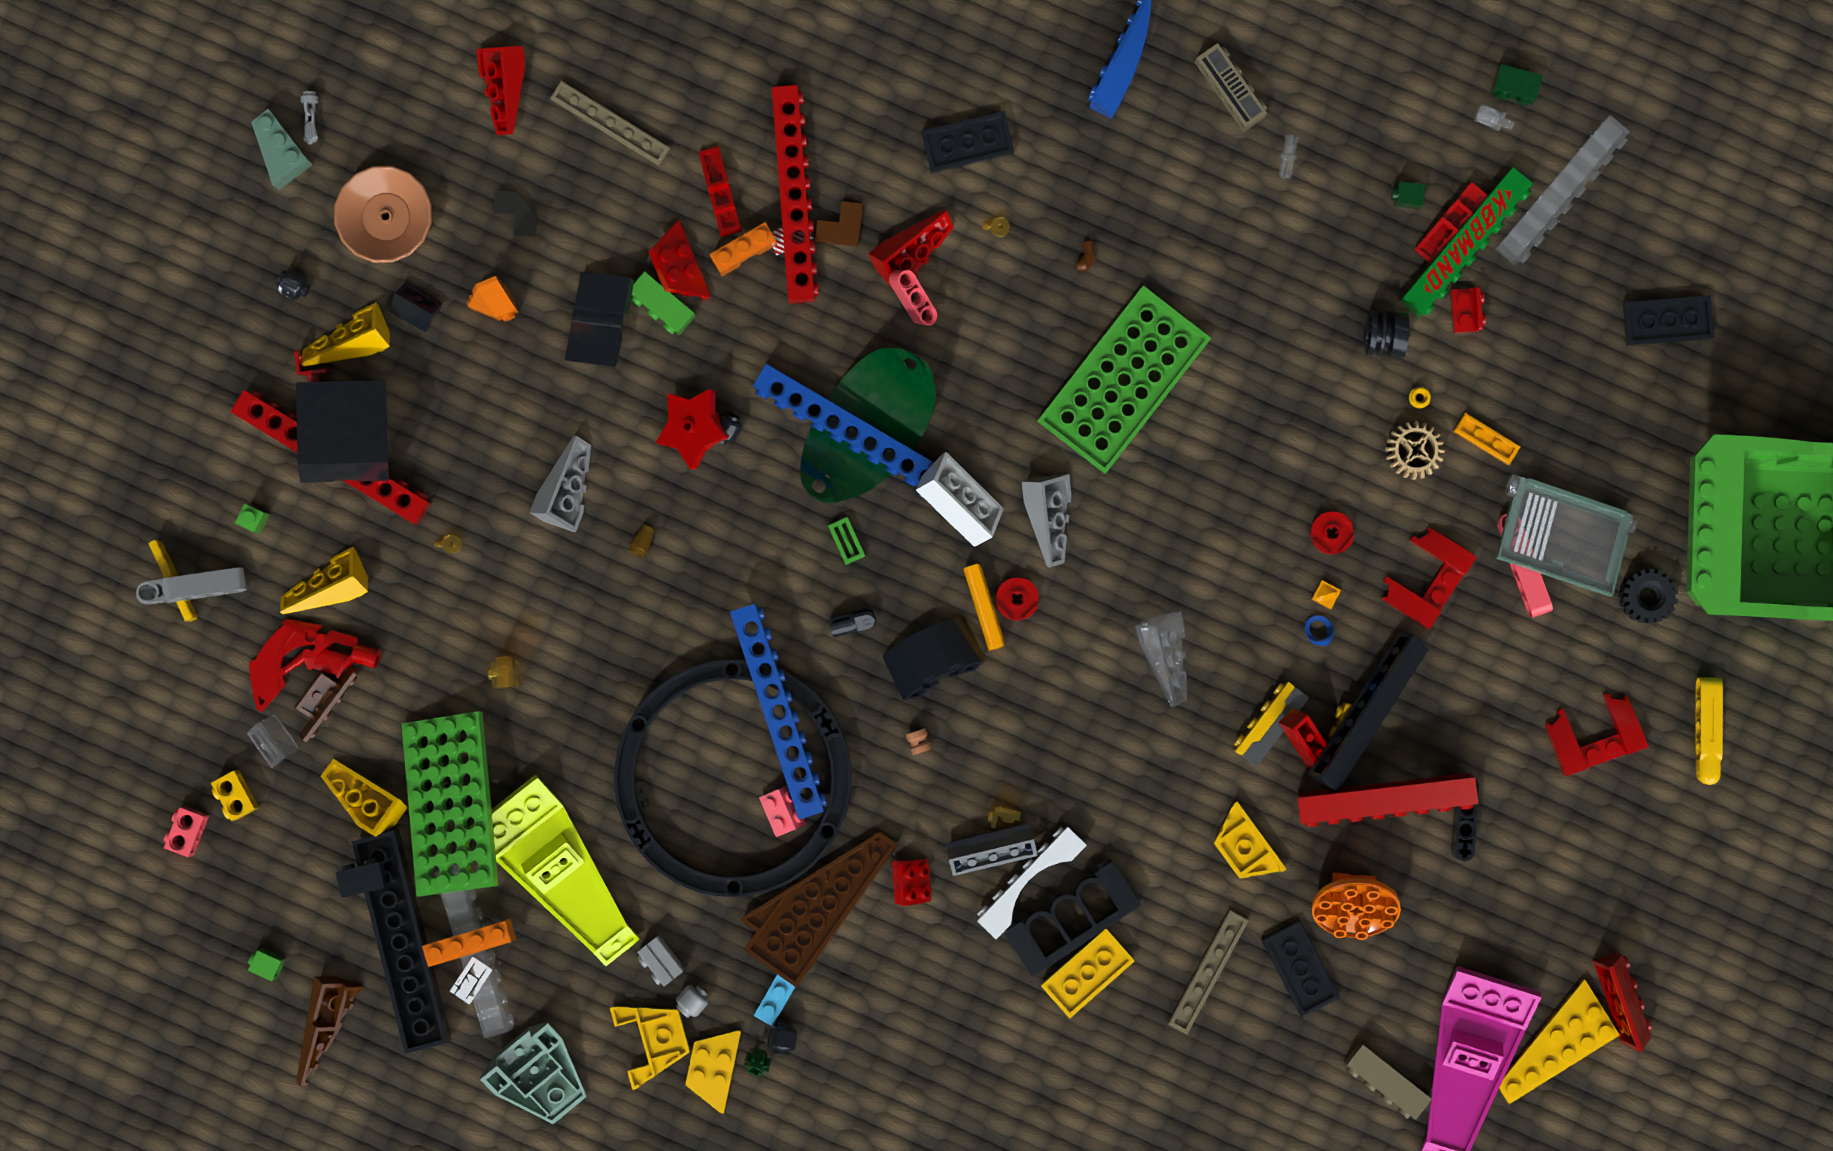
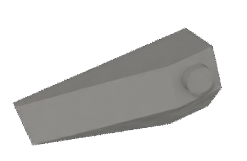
M578 436L572 437L537 492L529 512L530 514L557 527L572 532L577 531L584 513L582 499L583 492H586L587 485H584L585 473L589 470L591 445Z

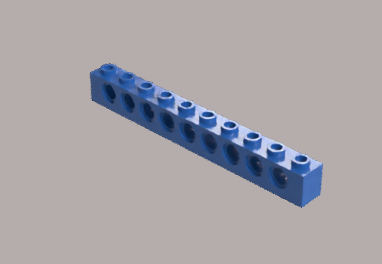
M767 364L753 385L757 389L755 393L760 397L767 399L769 396L775 400L774 405L783 410L786 407L794 411L792 415L801 421H804L805 418L813 422L811 426L820 432L825 429L831 433L830 438L839 443L842 440L850 444L848 448L857 454L861 451L868 455L867 459L872 463L878 465L881 462L887 466L886 471L895 476L898 473L905 477L904 481L913 487L919 484L921 472L928 470L934 464V462ZM775 383H780L784 389L782 393L774 394L771 390L772 386ZM792 395H801L802 402L799 405H792L790 403ZM812 405H818L821 408L818 416H811L809 414V408ZM830 416H837L839 418L838 426H828V418ZM847 428H857L858 435L855 438H848L846 436ZM867 438H874L877 442L876 447L867 449L864 446L865 440ZM893 449L895 457L892 460L884 459V450ZM909 459L914 463L911 471H904L901 464L904 460Z
M757 603L731 611L730 614L798 818L800 820L824 812V806L827 805L824 793L819 792L817 785L820 784L817 772L813 773L810 764H813V759L810 751L806 752L804 743H807L803 730L799 731L797 723L800 720L797 711H792L790 702H793L790 690H785L783 682L786 681L783 669H778L776 663L779 660L776 648H771L769 640H772L769 627H764L762 620L765 619V614L762 606L758 607ZM750 621L758 625V630L754 634L749 633L746 628ZM756 642H761L765 646L763 654L754 652L753 646ZM762 663H768L772 667L769 675H764L761 672L760 666ZM769 684L778 686L779 692L777 695L773 696L768 693L767 687ZM775 705H783L786 710L785 715L777 716L774 712ZM784 725L790 726L793 731L792 735L789 737L783 736L781 727ZM796 746L799 749V756L791 757L788 754V748ZM803 767L806 770V776L798 778L794 772L795 768ZM805 787L810 788L813 791V797L809 799L804 798L801 794L802 789Z

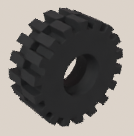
M1643 569L1631 573V576L1624 579L1625 583L1620 586L1622 592L1619 593V598L1622 599V602L1619 603L1621 607L1625 608L1623 612L1626 615H1630V619L1637 620L1640 623L1660 622L1662 619L1669 617V613L1675 610L1674 604L1678 603V599H1675L1678 590H1674L1673 587L1676 585L1675 582L1670 581L1669 578L1671 577L1668 574H1663L1661 570ZM1644 588L1654 590L1656 598L1652 604L1647 605L1640 600V592Z

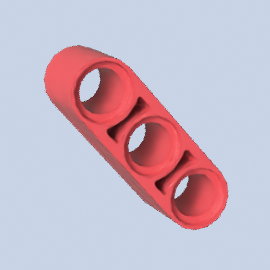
M910 270L892 271L889 276L890 285L911 320L919 325L934 324L937 319L936 309L915 274ZM902 275H904L903 284H901L900 278ZM914 293L915 300L912 302L911 296ZM923 311H925L926 317L924 320L922 318Z

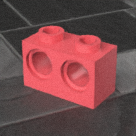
M186 806L179 807V810L176 809L172 816V822H174L172 828L167 831L164 837V842H166L164 848L186 857L194 856L210 815ZM187 815H190L193 819L190 827L185 824V817ZM179 835L185 839L183 847L177 844Z

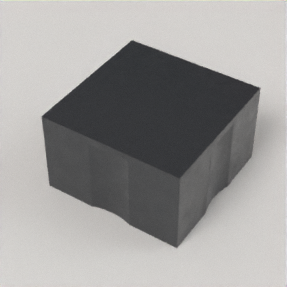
M386 381L296 382L297 465L300 483L334 482L338 480L389 481Z

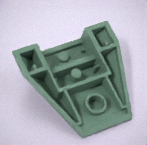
M548 1022L528 1027L493 1057L480 1077V1080L494 1095L551 1124L557 1122L587 1097L562 1037Z

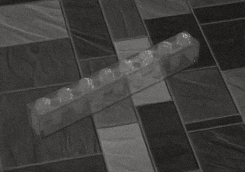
M1609 115L1495 250L1514 266L1519 262L1524 263L1531 255L1529 250L1533 245L1537 247L1545 239L1543 236L1544 232L1547 229L1551 231L1559 222L1556 218L1561 213L1566 214L1573 204L1570 203L1574 197L1579 198L1587 189L1584 185L1589 180L1593 182L1600 174V171H1598L1602 164L1606 166L1612 160L1614 155L1611 153L1616 148L1620 150L1628 141L1625 137L1630 131Z
M455 864L452 866V873L457 875L459 866ZM440 870L434 871L436 878L439 876ZM475 889L441 894L454 936L482 927L481 920H483V915L480 907H476L475 899H477ZM487 949L460 957L463 969H465L472 957L492 969L473 999L484 1039L513 1029L514 1018L506 1007L508 998L506 992L502 991L500 987L502 978L499 970H495L493 962L496 959L493 950Z

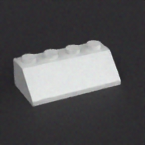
M947 452L943 453L922 475L916 491L974 547L993 537L1004 508Z

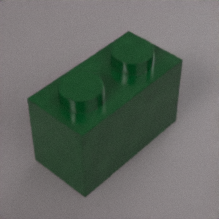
M1501 64L1496 70L1490 93L1496 95L1495 97L1501 100H1508L1509 98L1516 100V103L1519 105H1532L1537 99L1543 75Z

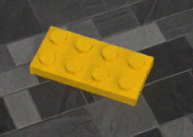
M1105 929L1044 981L1041 987L1070 1019L1134 962V959L1113 935Z

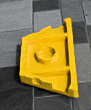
M1237 801L1234 802L1213 842L1239 878L1285 871L1286 867Z
M741 1030L697 1040L694 1042L685 1085L722 1114H724Z

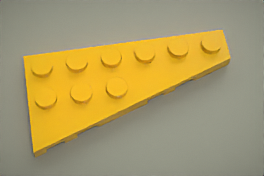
M1585 979L1580 981L1579 986L1566 998L1565 1003L1552 1015L1535 1036L1532 1043L1524 1049L1523 1054L1507 1070L1499 1090L1508 1104L1620 1036Z

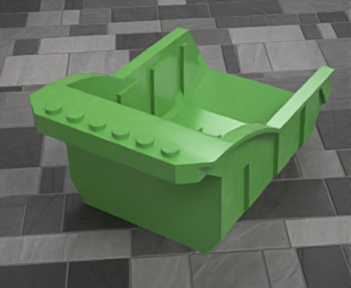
M1714 434L1690 457L1686 592L1697 606H1702L1707 614L1833 621V443Z

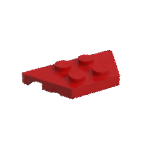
M677 221L648 252L664 291L677 292L688 297L694 295L701 297V300H707L711 297L681 222Z

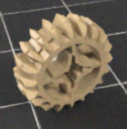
M1414 421L1413 426L1406 422L1405 429L1399 425L1397 427L1399 433L1391 432V436L1394 439H1387V443L1391 444L1392 447H1386L1385 451L1392 452V455L1387 456L1386 459L1390 460L1393 458L1394 462L1390 464V467L1392 468L1397 465L1398 468L1395 472L1397 474L1404 470V478H1407L1409 473H1411L1412 480L1417 478V473L1421 479L1425 478V472L1428 475L1433 474L1431 467L1433 469L1439 468L1435 461H1443V458L1438 456V454L1444 453L1445 450L1438 449V446L1444 444V442L1436 441L1440 434L1432 435L1434 427L1426 430L1427 423L1425 422L1421 424L1420 428L1418 421ZM1409 433L1422 435L1416 442L1404 438ZM1427 440L1431 447L1430 457H1428L1429 454L1424 449ZM1399 443L1405 449L1403 461L1398 451ZM1420 444L1417 449L1419 455L1416 453L1413 456H1411L1413 451L1411 445L1412 447ZM1413 459L1426 463L1420 468L1408 466Z

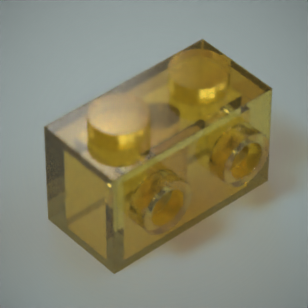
M512 656L497 657L496 662H490L487 674L488 679L492 680L493 689L521 686L518 660H512Z

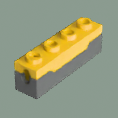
M1290 682L1280 683L1273 692L1275 697L1271 702L1267 700L1260 709L1262 711L1258 719L1254 717L1247 726L1249 730L1245 736L1241 734L1234 742L1236 746L1234 751L1253 766L1257 767L1284 732L1278 722L1293 708L1300 711L1309 699L1308 696Z

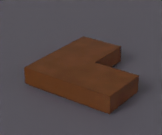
M842 201L839 222L817 221L815 242L858 247L863 204Z

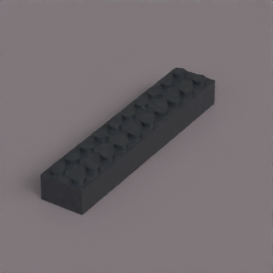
M399 829L381 833L376 837L370 836L351 841L357 866H362V861L376 858V862L383 861L388 887L365 892L364 894L404 1053L407 1054L448 1043L452 1038L434 967H428L422 948L423 945L428 943Z

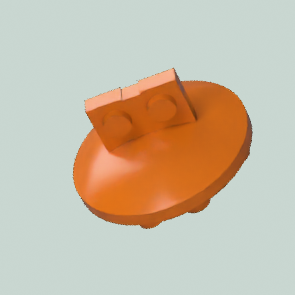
M1333 873L1332 883L1319 890L1312 901V915L1315 922L1322 929L1334 934L1336 938L1367 939L1368 936L1376 935L1393 927L1401 911L1397 893L1388 885L1377 881L1376 876L1368 875L1358 876Z

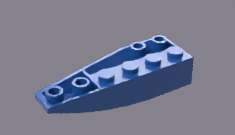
M1138 0L1136 5L1139 8L1136 14L1132 12L1127 22L1129 27L1126 33L1122 31L1117 41L1120 45L1116 51H1112L1107 61L1110 63L1109 66L1104 65L1098 79L1100 84H1094L1088 100L1091 101L1089 108L1113 119L1138 66L1147 36L1152 0Z

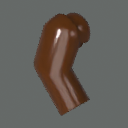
M1093 241L1082 243L1084 255L1075 263L1076 269L1080 272L1089 270L1096 260Z

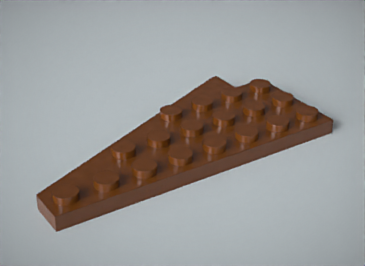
M879 832L742 917L741 921L756 931L744 948V951L798 988L895 851L898 844Z

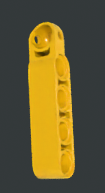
M1698 677L1695 686L1696 776L1700 782L1707 785L1717 783L1721 775V760L1723 756V683L1721 678Z

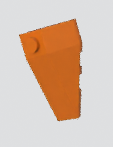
M496 276L475 284L472 290L473 294L469 296L470 300L466 302L470 309L499 321L502 319L504 322L515 318L516 313H519L510 289Z

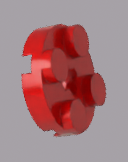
M1326 512L1316 517L1313 521L1309 536L1317 550L1324 554L1334 555L1345 551L1351 545L1354 538L1353 525L1350 519L1340 512ZM1328 528H1329V529L1336 528V532H1335L1336 535H1337L1336 538H1334V537L1328 538V537H1327V535H1328L1327 529H1328Z
M1008 579L997 590V608L1008 619L1015 621L1027 619L1038 607V591L1034 584L1027 579ZM1014 593L1016 595L1022 594L1021 600L1023 603L1021 605L1018 603L1014 605L1012 603V595Z

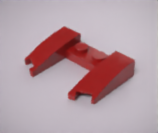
M1428 528L1426 530L1429 534L1420 539L1414 536L1409 541L1444 563L1421 598L1386 576L1383 583L1389 584L1388 596L1381 599L1425 629L1431 628L1441 613L1442 607L1477 558V556L1435 530Z
M1602 694L1616 734L1579 747L1564 709L1556 712L1560 717L1552 726L1549 723L1545 724L1563 776H1569L1597 764L1649 748L1627 696H1623V700L1611 699V694Z

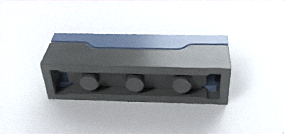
M1030 823L946 843L953 876L1038 856Z

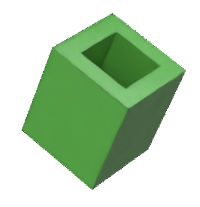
M244 504L235 524L254 533L261 534L270 514L252 505Z
M262 948L252 953L248 964H250L248 971L267 980L274 981L278 978L286 959Z

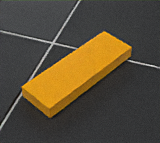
M1467 413L1463 414L1453 430L1454 433L1506 465H1510L1521 447Z

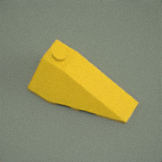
M332 759L321 775V778L338 798L354 822L375 837L395 826L408 808L400 799L335 759Z

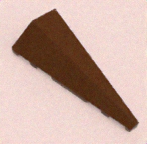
M314 976L296 1081L300 1087L308 1085L307 1079L313 1069L316 1070L318 1068V1061L323 1052L328 1051L343 1025L342 1019L346 1012L354 1006L353 1000L357 993L362 992L363 986L361 984L335 976Z

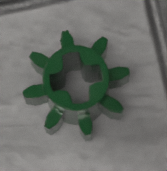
M754 1049L752 1053L747 1052L743 1066L748 1067L747 1072L749 1074L761 1076L763 1071L768 1073L772 1059L767 1058L768 1053L766 1051Z

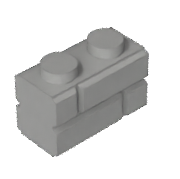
M660 934L637 952L640 955L637 959L644 968L647 966L653 972L651 977L658 985L666 986L686 969Z

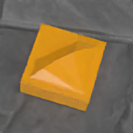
M1321 580L1311 600L1328 609H1332L1341 590Z

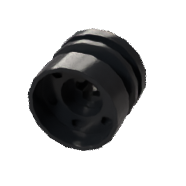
M1370 310L1363 334L1365 354L1372 356L1375 351L1376 356H1382L1384 347H1386L1388 357L1404 358L1409 340L1408 313L1393 312L1389 321H1387L1385 311H1381L1378 317L1376 310Z

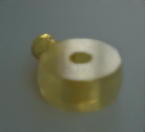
M997 217L990 224L984 223L983 230H990L996 237H1004L1010 231V224L1007 219Z
M448 534L442 541H435L434 545L435 548H443L448 554H455L460 551L462 541L459 536Z

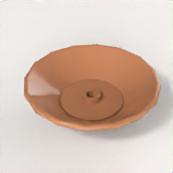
M372 166L355 173L341 187L334 205V225L342 243L356 256L373 263L395 262L411 255L425 241L432 224V204L425 187L410 172L395 166ZM388 213L389 219L383 220V215Z

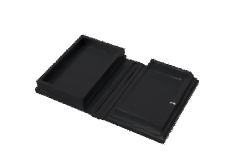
M581 272L565 361L616 367L622 342L621 328L623 316L628 314L634 280L632 278Z

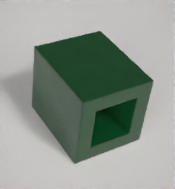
M1399 182L1396 187L1392 188L1391 200H1394V207L1420 209L1424 203L1425 184Z

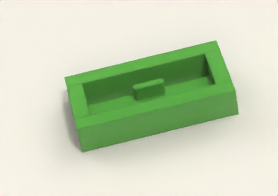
M848 517L828 525L845 565L865 557ZM844 523H846L859 551L858 555H855L842 527ZM838 526L852 558H847L834 530L835 527Z

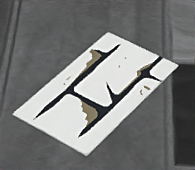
M472 957L450 992L470 1005L492 969Z

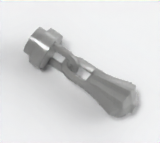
M305 91L303 96H301V103H304L305 111L303 140L308 145H311L318 141L315 128V104L318 103V96H316V92ZM308 104H312V109H308Z

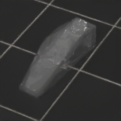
M1181 611L1148 618L1136 624V633L1140 647L1170 706L1175 707L1186 701L1187 674L1183 671V659H1186V652H1183L1182 639H1186V631Z

